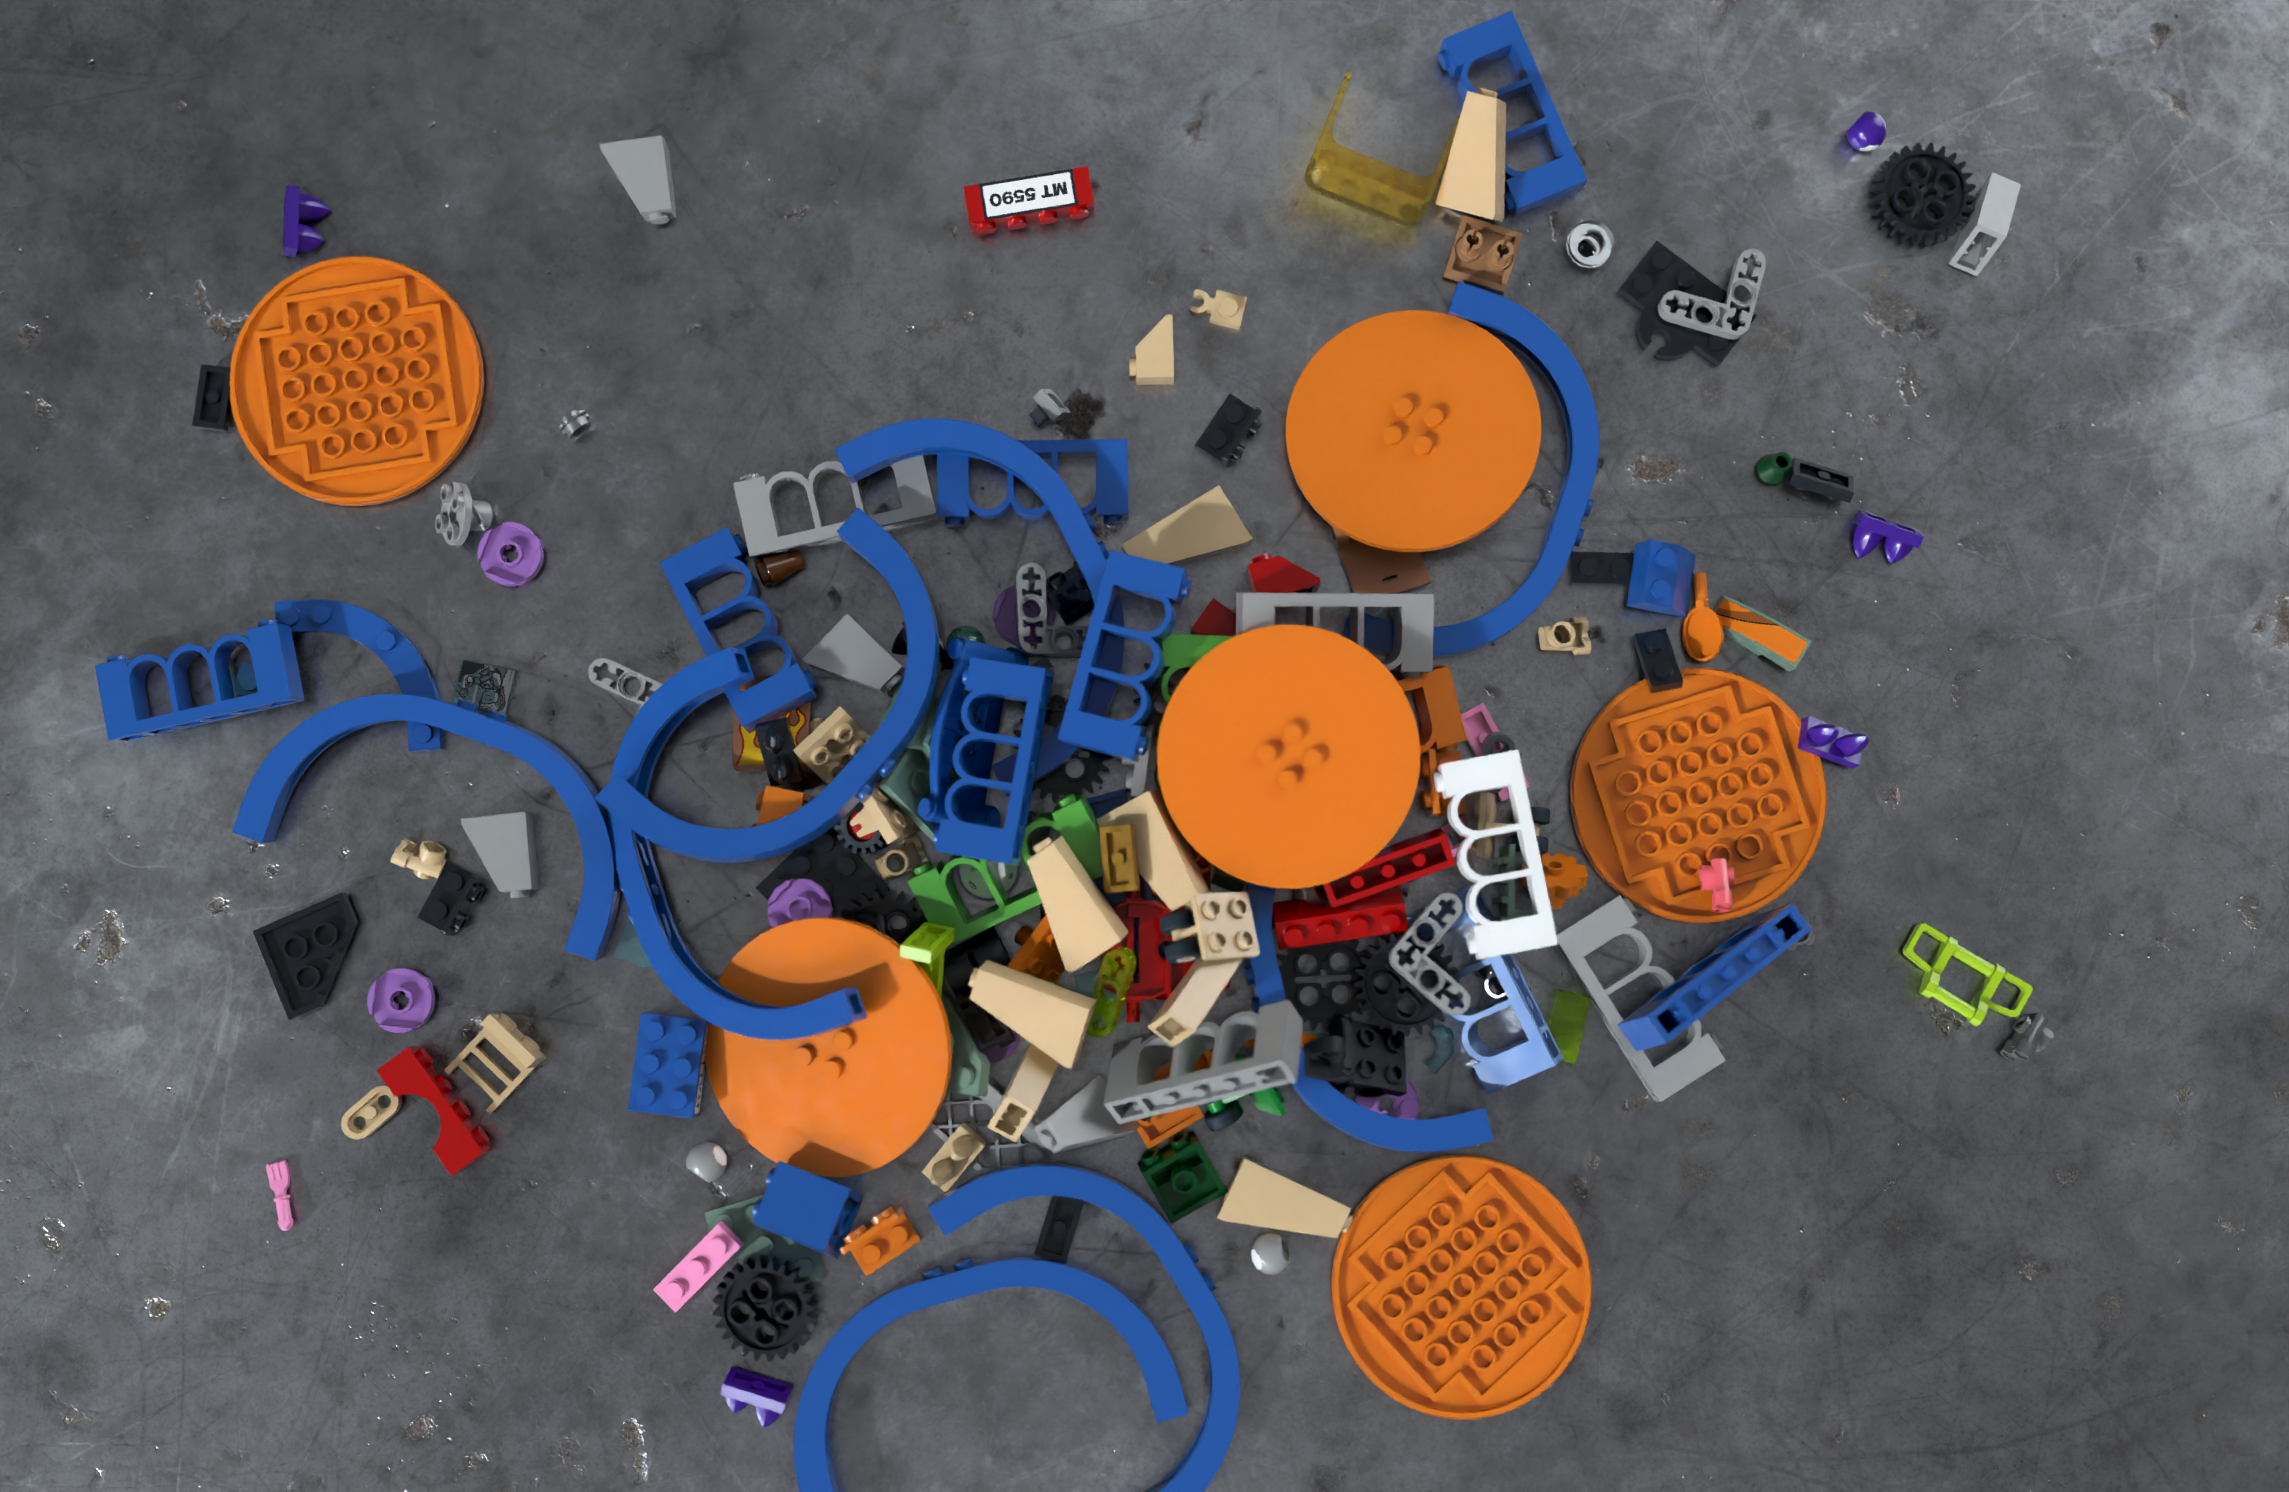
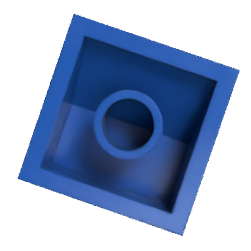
M1653 539L1635 544L1627 606L1686 618L1689 609L1696 555L1681 545Z

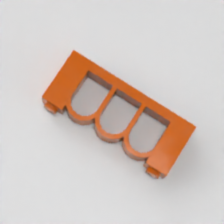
M1433 666V672H1422L1421 678H1403V675L1394 677L1403 692L1413 690L1421 723L1419 734L1420 754L1430 748L1438 749L1440 753L1457 749L1456 743L1467 741L1449 666Z

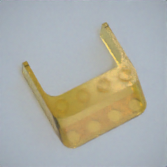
M1346 72L1306 168L1305 184L1311 191L1400 227L1413 228L1420 224L1450 154L1460 116L1456 119L1434 173L1429 176L1420 177L1343 147L1334 140L1332 128L1352 78V73Z

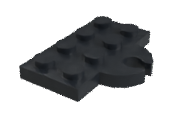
M1656 241L1617 291L1642 310L1637 320L1636 333L1639 342L1645 349L1652 342V334L1661 333L1666 337L1667 345L1659 348L1654 357L1673 360L1684 356L1693 348L1718 367L1740 338L1735 340L1726 339L1667 322L1659 315L1658 304L1667 292L1673 290L1724 304L1727 292L1659 241ZM1672 300L1669 304H1666L1670 306V312L1675 313L1678 309L1683 308H1679L1676 306V300ZM1689 304V306L1686 309H1683L1687 311V313L1685 314L1686 318H1688V313L1693 306L1692 304ZM1700 307L1696 310V317L1700 322L1708 323L1712 320V314L1709 309ZM1736 310L1734 317L1727 321L1732 324L1731 329L1734 331L1739 326H1742L1737 324L1738 315L1742 310ZM1753 313L1751 323L1757 317V314Z

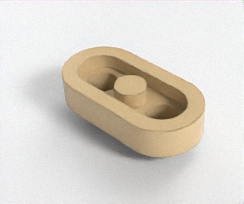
M387 1085L373 1088L344 1113L341 1120L342 1131L347 1137L355 1140L369 1137L400 1110L402 1096L395 1097ZM385 1095L389 1096L391 1100L388 1107L382 1104V1098ZM360 1116L366 1121L364 1128H360L357 1125V1119Z

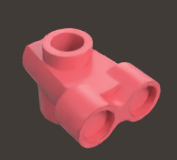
M1724 858L1712 859L1710 865H1699L1701 891L1712 890V912L1724 913L1731 911L1732 895L1729 886H1734L1735 884L1733 867H1727L1726 859Z

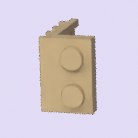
M503 1013L489 1014L480 1023L484 1027L481 1032L444 1069L450 1075L459 1066L494 1100L485 1110L490 1115L547 1058L540 1051L539 1045L530 1037L524 1036L516 1028V1023ZM484 1038L521 1071L515 1079L478 1046ZM471 1052L508 1086L501 1094L465 1060Z

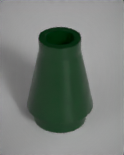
M1785 452L1764 455L1759 460L1757 466L1760 478L1768 484H1778L1785 480L1792 464L1790 455Z

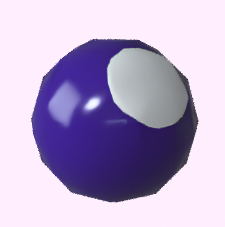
M1865 111L1846 132L1848 141L1852 147L1860 151L1875 150L1882 145L1886 138V122L1881 115Z

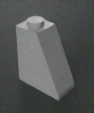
M662 135L600 144L601 152L646 222L664 224L669 219L677 218L669 149Z
M1993 172L1990 174L1975 197L1976 201L1973 202L1971 207L1973 212L1966 219L1967 222L1963 226L1948 265L1974 276L1979 275L2007 237L2021 184Z
M848 614L803 658L814 669L882 693L887 688L892 691L904 678L901 674L905 669Z
M518 812L461 819L464 831L499 892L510 893V898L530 897L531 890H540L533 813Z
M1099 1075L1034 1129L1038 1133V1138L1042 1145L1056 1154L1124 1138L1140 1127L1136 1120L1118 1124L1104 1105L1107 1083Z

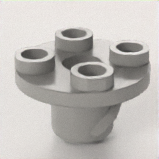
M452 482L451 484L442 485L440 490L442 501L441 514H438L436 517L435 528L437 533H443L447 544L460 546L465 542L470 530L486 531L490 527L493 513L491 505L487 501L472 500L470 491L463 482Z

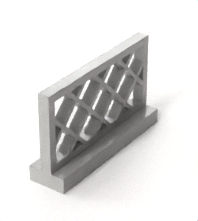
M989 1074L987 1097L979 1096L980 1099H974L973 1095H969V1099L952 1100L951 1092L946 1091L947 1100H943L941 1106L947 1105L948 1123H936L933 1120L929 1129L946 1143L954 1133V1128H958L962 1124V1122L954 1123L952 1105L969 1104L971 1122L964 1123L977 1133V1127L988 1126L990 1121H976L975 1104L987 1103L992 1108L994 1114L1006 1088ZM1034 1114L1018 1138V1142L1000 1143V1134L994 1131L995 1143H987L983 1149H996L997 1166H984L979 1161V1154L970 1165L980 1174L1011 1166L1002 1165L1001 1148L1018 1147L1019 1164H1024L1023 1147L1035 1146L1045 1155L1040 1162L1048 1163L1055 1154L1040 1142L1038 1133L1034 1128L1042 1120ZM943 1128H949V1134ZM1022 1135H1023L1028 1141L1023 1142Z

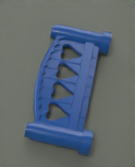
M962 637L953 638L949 642L947 654L955 662L943 689L933 726L930 747L931 793L930 797L923 798L918 805V814L924 820L940 823L941 819L950 820L945 811V797L947 794L946 785L950 781L949 770L954 767L952 753L956 747L954 742L958 735L963 738L970 734L966 728L960 730L958 727V720L961 718L960 709L966 698L964 696L965 684L962 681L965 666L969 665L970 657L1028 666V656L1017 648L1008 647L1007 649H1002ZM989 698L978 707L976 712L977 725L982 732L998 733L1003 698ZM985 742L976 745L972 749V754L968 757V768L974 777L989 779L996 743ZM974 787L968 790L960 801V813L963 819L968 823L998 828L1000 823L998 809L995 806L985 804L987 788Z

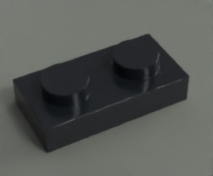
M201 364L193 427L228 432L231 415L229 393L233 368Z
M1795 457L1793 458L1789 468L1790 485L1802 491H1812L1825 495L1831 500H1842L1850 503L1855 493V476Z
M1571 552L1570 585L1630 586L1634 553Z
M1666 628L1635 634L1634 644L1650 693L1682 688L1683 678Z
M1052 1196L1034 1253L1035 1255L1066 1263L1084 1200Z

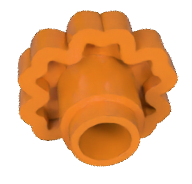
M1540 853L1551 909H1559L1563 907L1564 902L1568 898L1578 896L1580 889L1586 887L1588 877L1586 866L1576 864V858L1562 853H1556L1552 856L1547 853ZM1526 876L1521 877L1522 885L1528 887Z

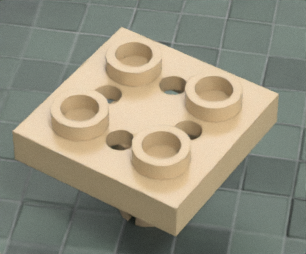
M840 706L826 720L823 718L813 719L810 722V735L793 751L829 785L866 744L865 740L868 734Z

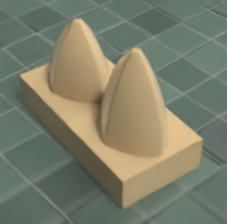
M962 1122L921 1172L931 1180L932 1185H937L946 1193L988 1142L966 1123Z

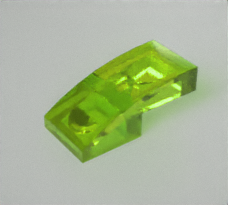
M1558 989L1550 1016L1551 1024L1549 1029L1564 1057L1561 1061L1575 1064L1586 1023L1590 996Z

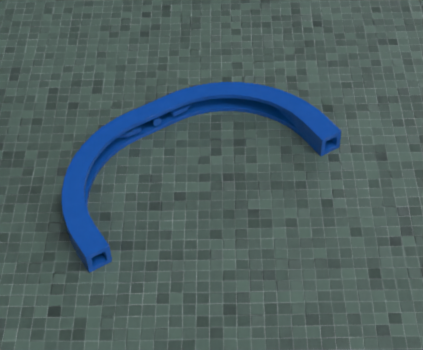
M1458 282L1447 314L1472 322L1493 336L1507 342L1524 354L1539 369L1554 391L1563 413L1568 437V461L1562 490L1543 548L1528 578L1509 599L1486 614L1454 625L1433 627V660L1462 655L1491 644L1522 623L1545 600L1563 573L1573 546L1579 547L1584 529L1580 528L1583 516L1588 517L1593 506L1594 499L1589 497L1597 471L1599 456V426L1596 407L1583 371L1568 347L1551 328L1524 307L1505 297L1462 282ZM1350 612L1341 635L1349 640ZM1364 613V649L1376 655L1389 657L1393 648L1394 622Z
M918 419L881 427L834 449L851 483L899 461L930 454L970 456L997 465L1012 473L1027 484L1051 512L1086 580L1095 605L1109 552L1103 541L1097 543L1092 531L1096 530V526L1088 512L1082 513L1070 490L1058 474L1040 456L1024 444L999 431L967 421ZM1118 593L1110 624L1124 627L1122 604ZM1107 634L1098 668L1121 674L1125 638ZM1095 678L1086 713L1104 717L1116 693L1118 683ZM1062 722L1041 739L1034 783L1056 771L1081 749V747L1065 744L1058 740ZM1018 752L991 765L998 781L1013 782ZM1004 791L1006 796H1009L1011 793L1009 791Z
M857 508L837 530V533L842 541L869 562L892 587L901 606L907 632L905 675L894 706L885 721L818 796L805 806L783 818L755 827L717 829L687 823L660 810L626 779L616 774L595 799L633 831L666 850L698 860L734 863L767 859L801 847L824 834L846 816L859 801L864 802L872 795L875 790L873 785L881 776L885 778L894 770L897 765L896 759L915 736L933 697L939 668L940 641L933 604L925 584L909 556L891 535L860 508Z
M735 647L723 649L685 667L660 686L641 707L630 724L620 744L610 781L616 774H619L648 799L651 778L657 760L668 739L680 723L709 699L755 679L745 649ZM607 809L608 830L612 843L614 863L619 877L618 885L627 901L628 916L635 926L643 950L652 967L671 992L689 1009L708 1022L729 1032L764 1040H790L819 1035L868 1018L858 987L842 989L798 1006H772L747 1000L719 985L697 964L678 933L655 865L649 840L633 831Z
M380 694L344 701L322 710L289 732L272 749L250 782L232 833L260 843L275 841L290 796L309 765L333 743L364 727L398 720L420 722L510 753L533 767L555 788L570 811L578 830L584 860V882L578 912L564 950L594 961L604 956L617 916L621 894L608 830L607 808L595 799L599 794L598 790L585 772L565 752L535 732L506 721L507 715L493 710H488L487 714L476 711V704L458 699L456 704L435 697L410 694Z
M1248 882L1246 892L1249 895L1260 954L1256 957L1246 958L1247 966H1243L1246 984L1252 985L1255 997L1250 998L1252 1012L1258 1013L1259 1007L1285 1001L1286 997L1272 936V910L1276 888ZM1300 1047L1297 1082L1288 1084L1299 1098L1318 1116L1353 1138L1374 1146L1406 1152H1438L1494 1141L1486 1108L1448 1117L1421 1120L1396 1118L1364 1108L1345 1097L1327 1081L1305 1077L1304 1050Z
M1034 1162L994 1169L964 1182L929 1203L928 1210L944 1236L993 1207L1021 1198L1045 1195L1076 1198L1096 1204L1124 1219L1146 1239L1162 1261L1200 1325L1206 1342L1210 1366V1391L1207 1408L1194 1442L1178 1465L1162 1481L1146 1492H1204L1219 1470L1231 1443L1239 1409L1240 1376L1233 1337L1226 1318L1212 1294V1291L1217 1288L1207 1272L1201 1275L1195 1263L1200 1260L1191 1245L1188 1244L1184 1247L1160 1213L1132 1189L1102 1173L1062 1163Z
M1000 1257L974 1264L972 1259H967L954 1263V1269L942 1272L939 1267L922 1272L923 1278L900 1285L878 1296L846 1321L828 1342L809 1374L799 1401L793 1444L795 1472L799 1492H839L830 1453V1412L839 1380L853 1355L870 1337L892 1321L906 1314L998 1288L1037 1287L1056 1291L1085 1303L1108 1320L1124 1337L1134 1352L1148 1387L1157 1423L1188 1415L1189 1411L1176 1364L1162 1334L1139 1304L1121 1288L1084 1267L1069 1262L1064 1264L1045 1257Z

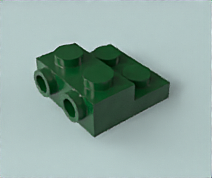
M1185 1131L1176 1133L1170 1138L1169 1145L1160 1150L1157 1147L1150 1148L1142 1154V1160L1137 1162L1143 1177L1171 1224L1227 1193L1223 1182L1194 1131L1188 1134Z

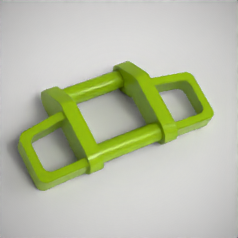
M1926 923L1916 925L1902 950L1904 956L1925 971L1919 993L1927 998L1933 997L1967 1017V1021L1976 1027L1982 1023L1988 1008L2008 1017L2019 1016L2033 991L2031 985L2008 973L2004 967L1997 963L1992 965L1958 945V940L1949 935L1945 936ZM1923 932L1942 942L1930 964H1927L1914 953V946ZM1951 956L1986 975L1971 1004L1938 986L1940 975ZM2002 978L2019 987L2021 991L2011 1009L1990 1002Z

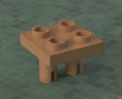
M1463 215L1443 277L1503 295L1523 233Z

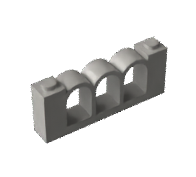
M924 455L905 459L890 465L889 467L895 474L902 508L870 515L869 517L885 531L938 519ZM826 461L817 465L810 472L808 479L794 471H782L774 475L769 481L765 476L759 477V474H748L740 478L741 481L733 483L749 557L754 562L760 561L763 556L789 553L796 550L802 551L842 541L837 530L844 522L824 526L817 497V487L825 476L839 473L848 478L840 462ZM860 480L851 483L856 508H860L866 513ZM796 483L802 485L808 494L815 528L781 536L774 507L776 492L787 484Z
M1236 592V636L1250 630L1275 626V606H1306V626L1316 628L1320 627V607H1350V640L1364 648V607H1394L1393 648L1389 657L1381 663L1388 671L1403 672V678H1421L1422 672H1433L1434 594Z
M1617 895L1556 932L1558 945L1555 946L1653 1100L1662 1102L1725 1062L1726 1060L1721 1054L1725 1050L1715 1035L1710 1036L1709 1033L1701 1032V1023L1698 1019L1688 1027L1687 1037L1680 1046L1651 1063L1643 1050L1636 1051L1618 1027L1617 1024L1623 1021V1018L1608 995L1647 972L1656 975L1660 979L1663 988L1674 983V979L1666 970L1658 966H1649L1652 960L1650 942L1641 931L1630 928L1638 923L1634 917L1637 912L1628 898L1622 899L1620 895ZM1625 934L1630 936L1639 948V959L1636 965L1602 987L1584 959V956L1618 935Z
M1285 1000L1259 1007L1258 1013L1244 1011L1234 1014L1225 1020L1220 1027L1209 1021L1201 1022L1193 1034L1174 1047L1157 1034L1150 1036L1146 1040L1140 1037L1116 1043L1113 1046L1104 1105L1118 1124L1297 1082L1303 1020L1290 1000ZM1255 1038L1253 1058L1235 1062L1238 1049L1248 1040ZM1214 1048L1211 1068L1194 1072L1198 1058L1207 1050ZM1172 1059L1170 1078L1153 1082L1155 1073L1160 1065Z

